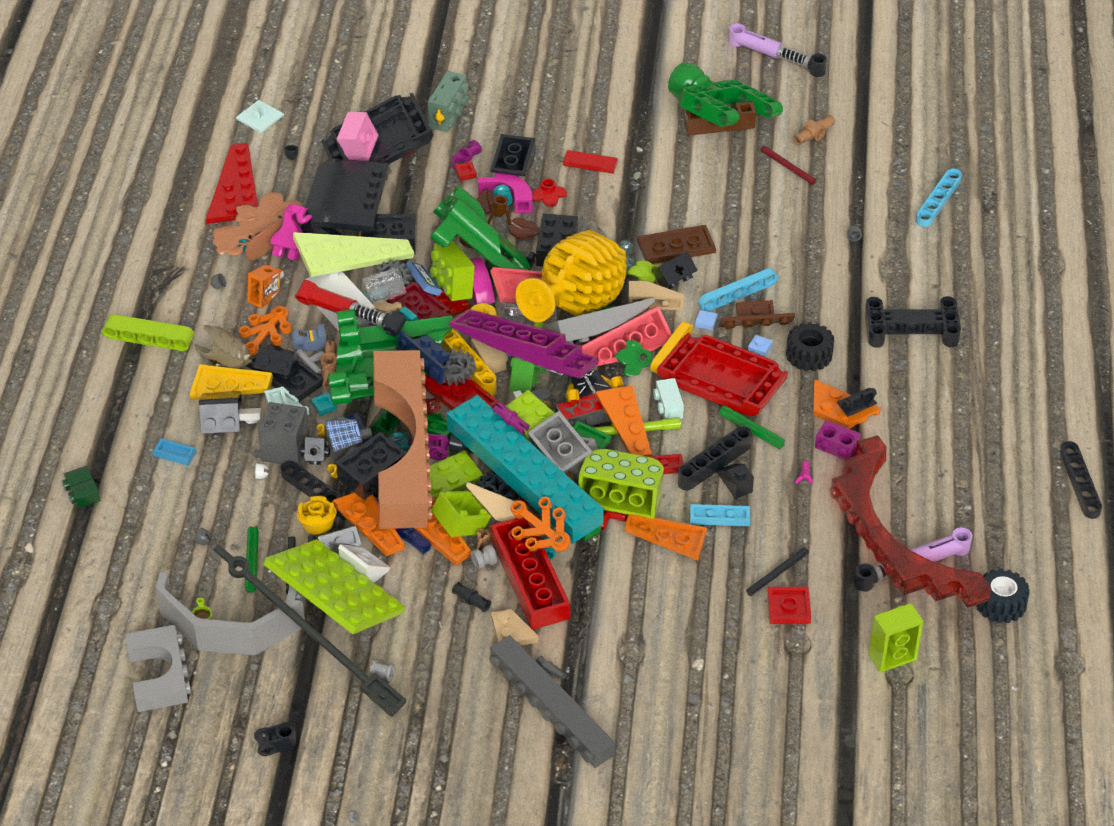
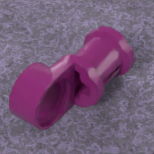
M476 140L470 141L468 146L461 148L452 157V168L454 170L455 165H457L455 162L467 163L472 160L474 155L482 152L479 142Z

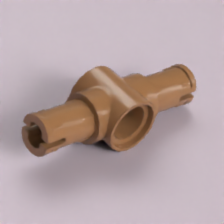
M828 115L826 118L816 122L812 119L808 120L802 132L794 135V143L801 145L807 140H821L825 135L826 129L835 124V118L832 115Z
M329 341L325 342V353L320 358L323 375L322 386L324 389H328V373L336 372L337 344L334 341H331V345H329Z

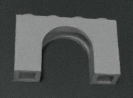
M175 625L125 634L130 663L158 658L166 660L171 664V668L163 676L133 683L137 711L142 712L188 703L187 694H191L189 681L185 682L184 678L188 677L187 666L182 665L181 662L186 660L184 649H179V645L183 644L181 632L176 633Z

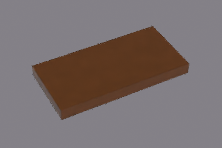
M706 225L637 236V242L644 260L652 264L670 261L687 251L690 257L716 253V247Z

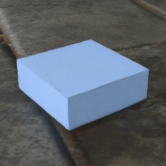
M700 310L695 327L713 331L718 314Z

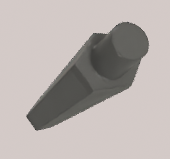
M539 656L536 659V662L549 675L559 679L566 678L567 675L552 662L546 661L543 656Z

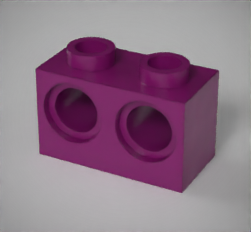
M825 420L816 434L815 448L841 459L851 461L860 446L861 433Z

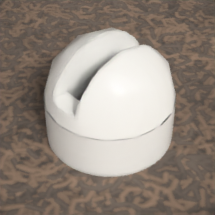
M256 463L255 479H264L269 475V473L264 472L269 470L265 464Z

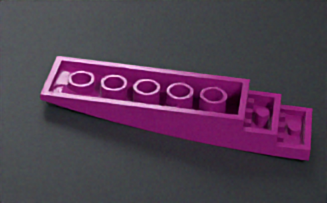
M470 309L449 322V326L484 344L530 363L569 376L581 378L598 365L599 357L582 353V346L566 342L565 334Z

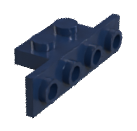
M399 331L397 348L401 351L420 350V358H424L423 371L439 385L443 384L445 367L440 363L449 361L450 354L429 336L412 339L404 331Z

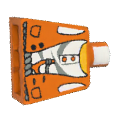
M263 265L248 273L247 302L263 309L279 293L280 279L284 277L283 271L280 268L275 269L269 265Z

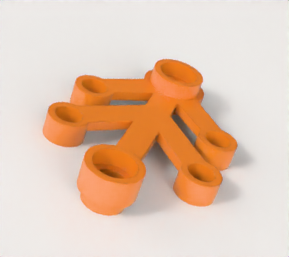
M277 306L271 313L262 316L252 314L248 317L249 324L256 327L242 326L239 328L240 337L248 338L250 335L259 333L253 342L246 344L251 354L250 358L258 353L259 345L269 333L273 346L282 344V337L275 328L277 323H280L282 334H288L292 331L291 324L287 322L289 311L286 307ZM269 321L268 323L259 325L262 322Z
M542 497L539 500V506L542 509V521L528 511V507L523 501L512 503V514L519 519L525 518L536 527L522 529L517 526L511 532L516 540L531 537L525 542L529 551L552 547L554 550L562 552L569 548L571 539L564 531L566 513L562 508H556L553 511V517L556 520L555 532L551 529L550 509L552 502L548 497ZM562 512L561 516L556 517L558 513ZM521 531V534L516 536V533ZM546 535L550 539L537 541L533 536ZM532 542H535L534 546L529 547Z

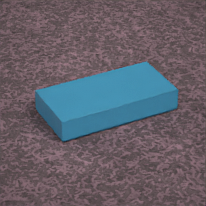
M162 438L153 450V456L186 466H189L197 453L195 447Z

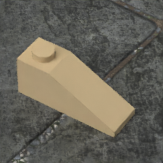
M629 281L628 304L654 298L655 302L644 310L659 306L660 310H684V294L648 281Z
M467 482V488L494 519L500 521L499 523L516 518L511 512V505L515 502L514 500Z

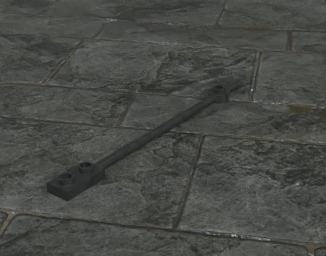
M219 544L215 546L214 551L228 563V571L232 577H244L364 683L361 686V691L389 716L393 717L406 704L407 700L377 673L370 678L249 571V562L246 558L242 556L233 557ZM236 567H241L242 570H241V571H237V570H235V568H236Z

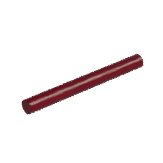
M765 145L762 146L761 152L810 184L814 185L816 183L814 177Z

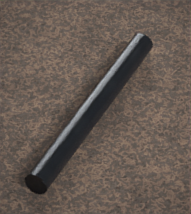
M803 547L746 589L747 594L752 596L808 555V549Z

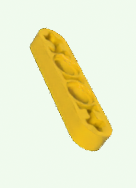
M683 321L653 359L650 367L651 372L657 374V367L687 333H692V324Z

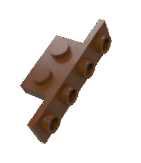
M773 300L737 302L735 305L737 317L721 318L719 327H724L725 329H732L736 326L749 328L757 324L770 326L772 323L787 325L793 322L795 313L774 314Z

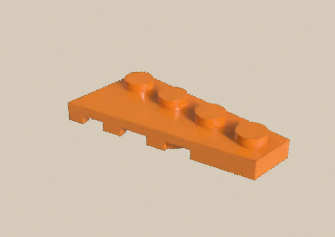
M633 385L596 391L595 396L602 404L605 414L610 418L614 430L618 432L626 451L630 454L651 456V449Z
M432 496V507H433V505H434V503H435V501H436L433 496ZM431 511L432 518L428 520L427 528L411 529L457 566L471 556V550L461 536L451 537Z
M633 514L628 515L625 524V532L699 561L707 534L706 527Z

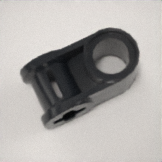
M288 722L260 728L254 733V738L259 746L257 751L261 756H270L274 753L291 750L297 745L295 728Z

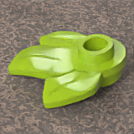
M645 260L636 261V265L632 266L627 271V274L638 277V281L654 283L657 280L652 270L657 268L658 265H653Z

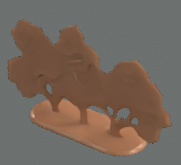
M266 193L259 199L258 207L250 205L236 207V212L238 213L236 221L239 222V225L214 229L213 245L217 247L216 251L218 254L228 253L231 256L241 254L243 246L247 245L246 257L250 261H254L273 249V245L270 242L273 235L282 226L283 213L289 204L303 207L304 204L297 200L283 202L281 193ZM247 239L249 240V242L246 241L245 243L239 242V240Z

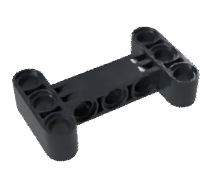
M946 296L941 298L939 309L884 310L883 302L880 298L870 297L866 300L865 323L867 339L872 347H882L886 334H941L942 342L945 346L955 347L959 344L961 325L957 302L953 297Z

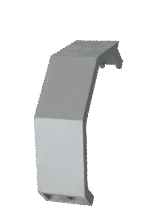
M160 572L156 594L160 614L171 625H175L176 629L199 651L257 655L302 629L279 608L251 623L197 618L172 595L168 573ZM289 586L285 603L305 620L303 595Z

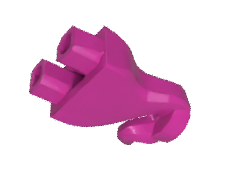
M289 204L283 213L282 226L273 235L270 242L273 245L272 255L284 257L285 249L287 248L289 249L287 258L299 260L300 253L293 239V232L303 233V231L296 222L295 215L299 223H307L312 218V215L304 217L307 208Z

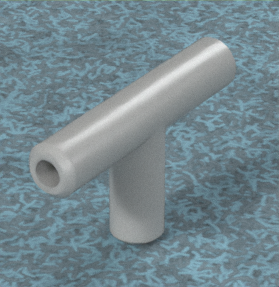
M297 349L296 355L312 371L319 375L322 370L315 362L319 361L325 352L320 351L309 357L302 349Z

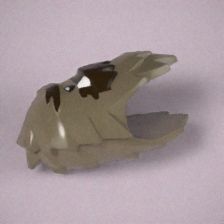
M204 325V330L211 335L214 344L211 345V350L195 344V349L202 358L209 360L214 366L241 369L252 362L249 349L238 337L235 338L230 332L219 326Z

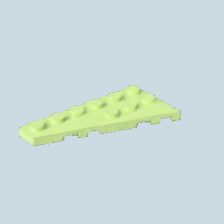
M293 232V239L310 277L382 264V262L389 263V260L394 262L414 257V251L409 241L405 239Z

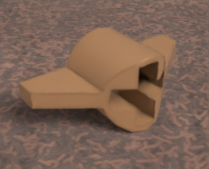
M491 527L486 529L479 528L477 530L478 545L476 549L481 550L482 546H487L491 543Z

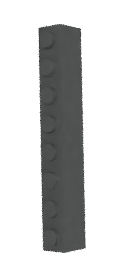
M511 635L490 647L489 659L491 664L495 668L498 667L505 679L511 681L517 691L528 698L531 706L537 708L543 718L554 725L557 733L563 735L568 740L569 745L581 753L585 762L590 763L596 768L615 755V742Z

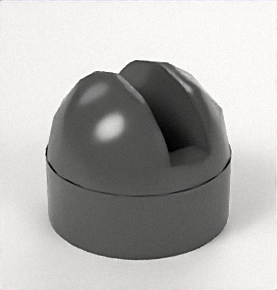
M851 226L848 228L847 236L850 241H858L861 239L862 233L858 226Z
M221 273L214 275L211 278V286L215 289L225 287V277Z
M200 528L194 542L200 545H207L212 539L211 533L204 528Z

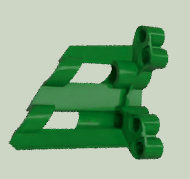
M460 185L456 186L433 211L443 222L430 238L442 248L447 247L459 235L497 268L529 270L531 268L524 254L488 223L480 203ZM501 251L511 259V262L501 254Z
M355 309L337 311L340 334L337 349L336 372L328 373L333 405L352 403V399L374 396V386H369L373 383V351H395L397 349L398 337L388 335L382 330V327L369 326L358 328ZM452 316L406 321L402 331L411 338L429 336L441 346L447 333H451L453 329L449 326V322L454 318Z

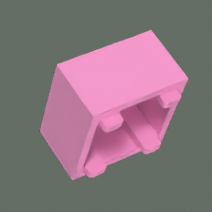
M348 112L337 141L348 160L369 161L379 135L366 112Z

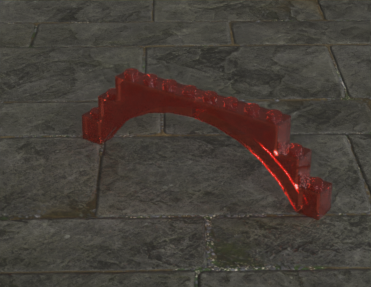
M878 435L857 441L855 457L844 460L843 475L832 478L830 494L838 502L840 510L846 513L849 522L855 526L858 535L862 536L865 540L867 548L872 550L876 561L882 564L886 575L891 577L895 588L899 589L903 596L925 589L926 593L931 595L935 602L957 595L958 599L963 601L967 608L989 601L991 586L980 572L952 568L931 561L908 549L896 540L881 524L872 506L870 490L875 476L886 462L887 447Z

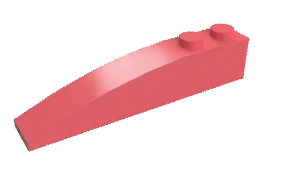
M659 306L639 313L627 322L603 332L580 346H582V353L599 357L597 366L618 362L615 355L620 350L627 349L626 341L628 340L637 341L643 349L652 352L665 345L672 336V333Z

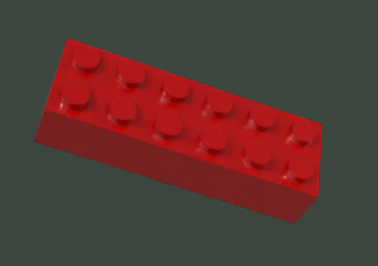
M515 518L491 525V542L530 628L534 630L569 620L570 602L545 549L529 551L525 542L531 537L516 540L511 533L512 529L517 526L522 529L535 527L525 518ZM518 531L516 536L520 535L521 531ZM533 536L537 541L540 540L539 536ZM532 542L529 547L534 546L535 542Z

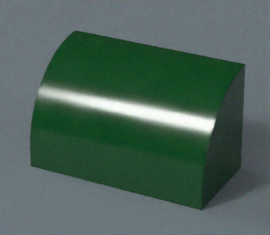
M381 408L368 427L371 429L372 437L381 431L385 437L389 438L400 422V419L391 412Z

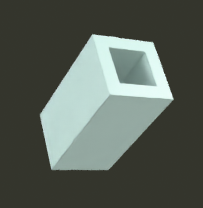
M675 378L656 381V389H653L654 399L658 400L659 414H662L664 419L677 417L682 419L684 404Z

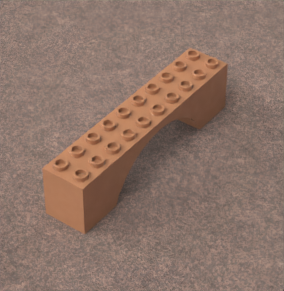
M420 350L373 351L374 405L397 416L407 426L414 440L409 451L399 462L384 471L378 472L379 529L427 528L428 520L432 518L431 508H428L432 507V495H430L431 479L429 477L430 464L429 461H426L429 460L427 430H424L428 429L426 415H423L427 414V404L423 400L426 399V388L422 385L425 384V373L421 371L424 370V358H420Z

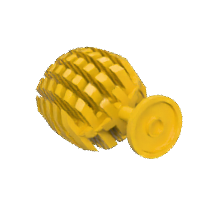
M592 230L566 237V239L557 243L549 251L548 256H546L541 280L528 278L517 286L515 297L519 310L527 319L534 322H543L552 316L555 306L574 316L593 313L596 310L602 309V307H606L619 295L623 288L627 270L625 250L621 249L615 241Z

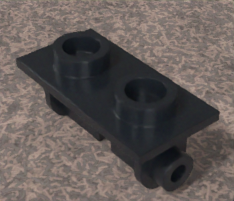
M867 388L837 401V404L846 416L849 417L876 405L877 402L874 398L877 391L875 388Z

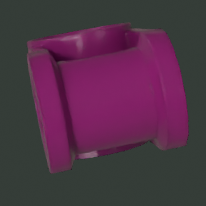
M428 434L429 459L443 460L447 458L448 453L446 449L450 443L447 436Z

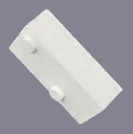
M343 272L305 279L315 283L320 288L354 299L361 306L364 305L365 308L369 307V309L373 308L375 311L374 305ZM316 306L339 331L337 313ZM357 318L358 328L368 327V321L365 322L364 319L360 320V318Z

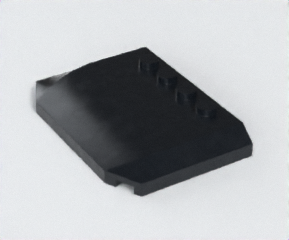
M409 93L410 96L401 97V95L393 96L365 111L379 135L368 162L391 164L429 144L434 134L413 93ZM343 123L330 131L331 135L326 141L324 139L321 141L328 158L348 160L337 141Z
M332 158L326 160L317 168L305 207L307 208L305 216L312 215L310 226L374 232L376 215L385 182L388 180L390 164Z

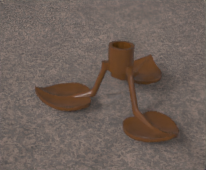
M487 188L478 196L477 201L482 206L484 213H491L488 219L489 224L493 216L502 217L506 214L507 222L510 225L509 232L512 236L518 239H529L539 234L540 228L526 219L514 218L512 221L510 220L506 197L502 195L494 197ZM459 236V242L462 245L474 249Z

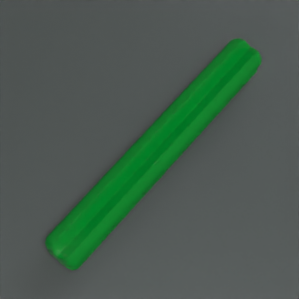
M723 406L719 410L720 416L739 427L746 426L750 428L753 435L774 447L781 449L785 445V439L733 409Z
M250 526L247 529L246 559L249 562V571L257 577L259 531L258 527ZM245 579V591L247 593H254L256 588Z

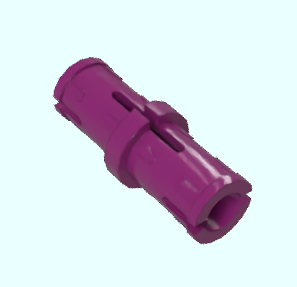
M498 402L494 406L493 412L503 418L507 425L514 427L521 435L525 434L524 429L528 431L530 425L523 421L517 412L511 411L502 402Z

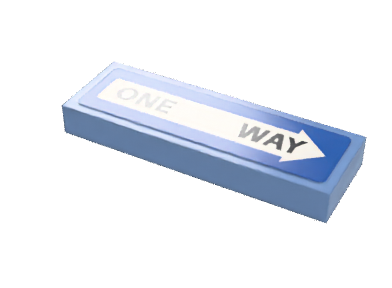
M408 260L406 266L425 292L439 296L442 290L424 266Z

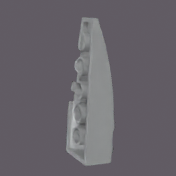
M650 298L559 320L541 327L542 329L565 334L566 342L573 344V341L578 340L579 343L590 341V336L608 331L627 322L650 306L655 300Z

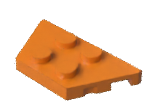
M818 380L814 381L813 415L823 420H828L850 429L856 424L867 421V417L873 414L879 415L881 407L874 405L847 417L837 404V401L851 395Z

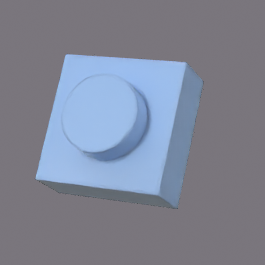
M755 335L748 346V351L766 357L772 347L773 340Z

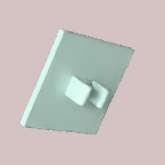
M258 100L239 114L236 120L262 133L283 117L284 113Z

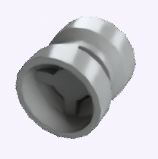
M490 544L484 546L481 551L478 549L471 551V558L477 570L483 569L485 565L497 563L495 550Z

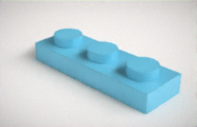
M690 504V524L750 526V506Z

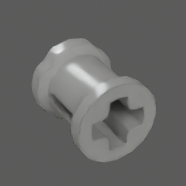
M374 659L370 666L369 677L371 678L377 673L381 678L386 679V682H391L395 674V664L387 665L379 663L378 660Z

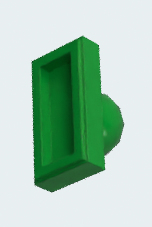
M577 421L573 426L580 437L594 438L598 449H606L611 441L612 436L580 421Z

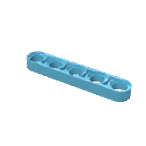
M949 169L917 212L916 223L919 226L927 227L932 224L960 184L962 177L960 170ZM942 186H949L950 188H949V189H946V188H943ZM935 196H941V197H943V198H942V199H938V198H935ZM929 206H932V207H935L936 209H929L928 207H929ZM920 217H927L928 219H927V220H924V219H921Z
M772 268L765 269L702 295L698 300V305L703 311L709 312L774 285L778 280V275Z

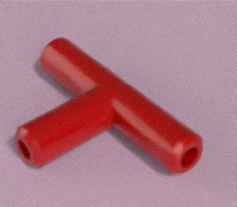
M605 510L601 530H605L610 518L625 522L627 514Z

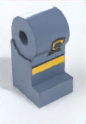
M324 324L317 325V329L294 331L291 334L293 349L295 351L302 349L305 352L325 349V342L327 341Z

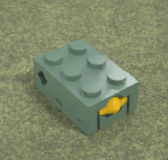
M447 71L428 101V117L431 129L448 133L451 127H454L457 117L461 116L464 106H467L469 102V96H467L469 85L466 75Z

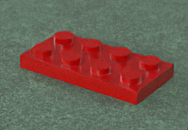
M427 375L425 377V384H422L427 392L450 410L476 395L484 400L492 409L499 402L474 381L465 379V384L458 382V386L455 383L448 386L447 381L439 385L433 378Z

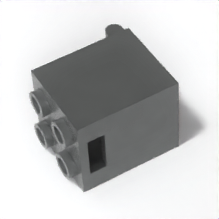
M269 402L258 428L260 450L256 449L253 455L261 458L263 462L283 464L287 461H293L300 466L303 459L301 447L302 444L305 445V437L309 436L307 408Z

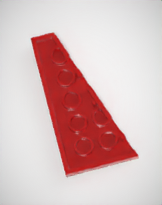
M248 143L230 146L206 216V224L236 220L238 215L236 207L242 205L258 207Z

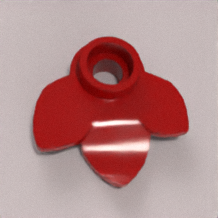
M549 178L542 180L539 188L535 189L532 193L533 201L543 200V203L548 207L556 206L559 198L567 196L566 189L557 186L555 181Z

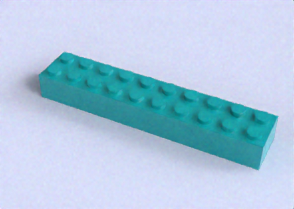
M478 395L447 413V429L538 513L542 515L539 500L542 497H548L551 500L550 520L555 528L556 520L553 517V511L556 508H562L565 511L564 531L569 535L572 544L603 524L604 508L514 427L507 425L504 422L505 420L494 413L493 409ZM562 512L558 513L556 517L561 516Z

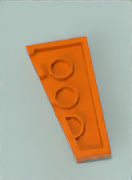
M354 492L333 500L334 507L355 525L385 556L404 550L405 544L394 528L379 529L378 502L373 494L363 500Z

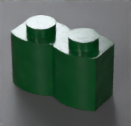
M87 466L63 473L65 479L62 480L65 491L69 490L70 492L68 496L71 504H75L79 509L101 501L99 491Z

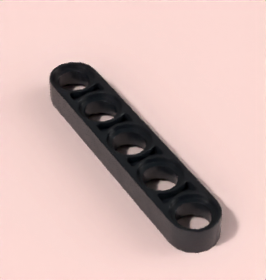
M1066 441L1062 443L1060 456L1082 512L1087 518H1098L1101 514L1102 504L1079 446L1075 442ZM1070 448L1074 450V452L1068 453L1064 449ZM1078 463L1080 467H1073L1070 464ZM1077 477H1082V478H1084L1086 481L1080 482V481L1076 480V478H1077ZM1082 492H1089L1091 496L1086 497L1082 495ZM1093 506L1097 508V511H1090L1088 507Z
M293 461L284 462L280 467L282 478L309 497L323 496L326 497V500L331 497L336 499L343 497V495ZM289 468L295 470V471L292 472V473H286V472H284L286 469H289ZM301 478L308 479L306 483L299 482ZM315 488L322 489V491L318 493H315L312 490ZM336 509L337 517L342 520H348Z

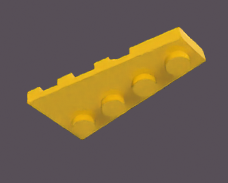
M199 364L189 396L190 399H199L203 393L241 391L242 395L265 393L264 391L270 389L273 375L270 372Z

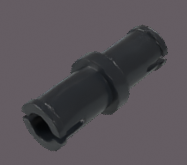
M457 582L452 588V593L464 599L468 605H474L483 612L489 610L491 601L479 595L477 590L470 589L461 582Z

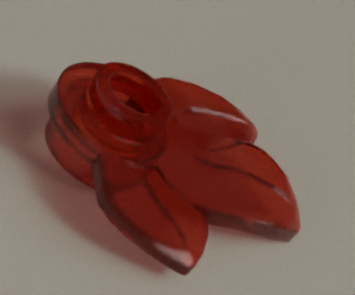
M441 395L432 399H423L427 404L428 415H432L441 409L439 405L443 399Z

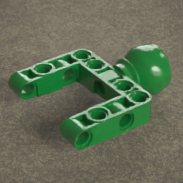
M683 62L674 68L668 81L669 92L676 99L680 100V107L721 127L734 125L739 120L738 112L725 105L728 103L753 102L756 114L766 118L780 116L783 112L782 104L767 94L738 80L712 82L702 69L694 63Z

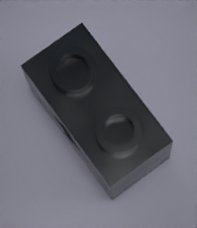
M688 251L652 270L658 284L669 289L678 286L679 283L677 281L681 279L685 282L693 278L692 274L698 271Z

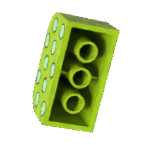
M609 449L592 451L593 454L585 458L579 472L578 486L602 506L604 510L655 519L661 503L664 472L663 465L658 460Z

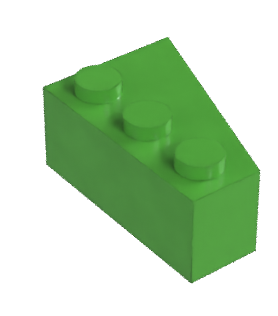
M513 356L510 363L512 372L509 391L515 392L520 390L522 394L527 390L532 392V386H537L539 383L538 376L540 373L544 374L547 369Z

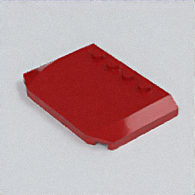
M689 333L682 338L657 367V374L662 380L675 378L679 389L716 404L727 406L747 416L759 414L788 376V372L786 370L784 372L778 368L779 364L774 360L709 335H701L700 338L691 337Z

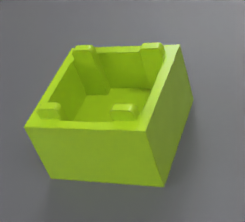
M470 490L440 492L431 510L451 537L477 535V530L479 528L485 529L491 518L490 514Z

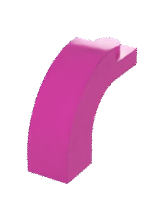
M495 173V177L478 178L479 195L486 188L493 194L495 187L506 185L510 188L513 197L515 213H533L532 191L529 185L521 178L501 173Z
M480 257L469 259L475 266L472 294L474 305L494 303L495 297L491 280L483 260Z

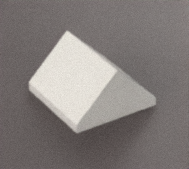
M340 544L338 547L339 557L345 562L352 564L356 571L366 575L373 583L391 568L363 546Z

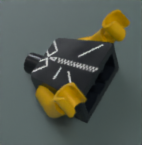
M592 370L581 378L572 377L565 397L568 402L579 400V398L595 394L596 391L613 389L619 386L623 387V380L621 376L613 377L610 380L600 375L598 371Z

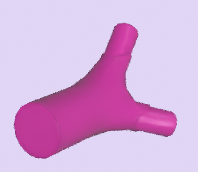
M808 461L802 462L801 474L795 480L796 484L802 479H807L810 484L814 482L809 474L810 463Z

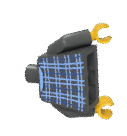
M337 416L330 421H325V426L323 424L317 426V430L320 431L317 435L319 437H326L332 460L336 463L360 447L363 441L372 438L371 429L359 430L357 420L355 419L350 420ZM328 465L327 470L329 472L334 470L330 476L338 478L336 465Z

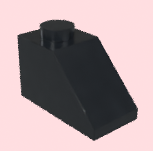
M734 463L717 470V474L735 499L753 493L754 476L745 464Z

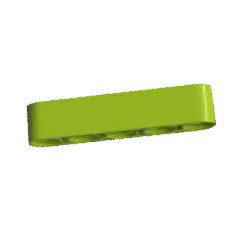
M116 314L109 315L102 329L103 335L109 339L179 351L188 350L195 334L191 328Z

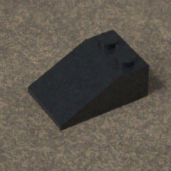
M501 134L490 172L525 177L533 164L536 154L535 138Z

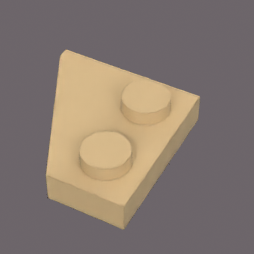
M512 609L491 612L497 642L511 635L520 646L538 643V635Z

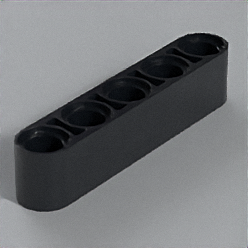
M740 426L680 466L678 469V487L686 491L693 489L715 474L718 469L725 467L751 448L752 430L746 426Z

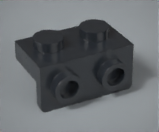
M267 345L266 348L260 346L253 368L290 378L294 364L299 361V358L294 355L295 352L284 349V352L273 346Z

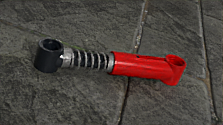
M304 280L295 294V298L307 306L312 304L335 313L337 311L355 309L356 318L364 319L365 322L368 321L374 325L377 324V326L382 327L385 333L393 337H398L399 331L402 330L407 321L402 314L396 311L382 313L381 311L378 312V310L374 311L373 308H365L364 305L361 306L356 300L320 288L309 280Z

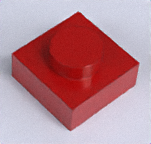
M472 162L455 165V171L460 181L477 178V172Z

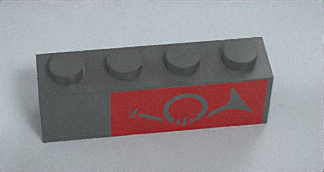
M595 394L579 398V400H571L570 402L567 401L555 405V413L560 411L572 427L577 421L588 426L611 421L602 409L603 406L597 400Z

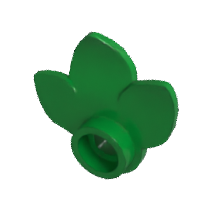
M628 340L626 341L627 349L620 350L615 355V358L626 365L624 376H636L640 374L642 368L648 367L651 364L653 358L652 354L648 350L643 349L639 342ZM644 355L647 359L643 361L640 359V356Z

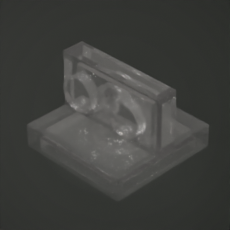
M399 268L362 279L372 304L407 294Z

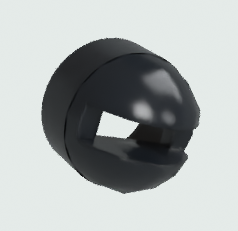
M295 145L286 146L284 148L285 156L290 160L295 159L298 156V147Z

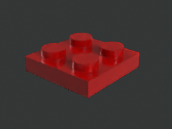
M768 587L770 624H811L809 587Z

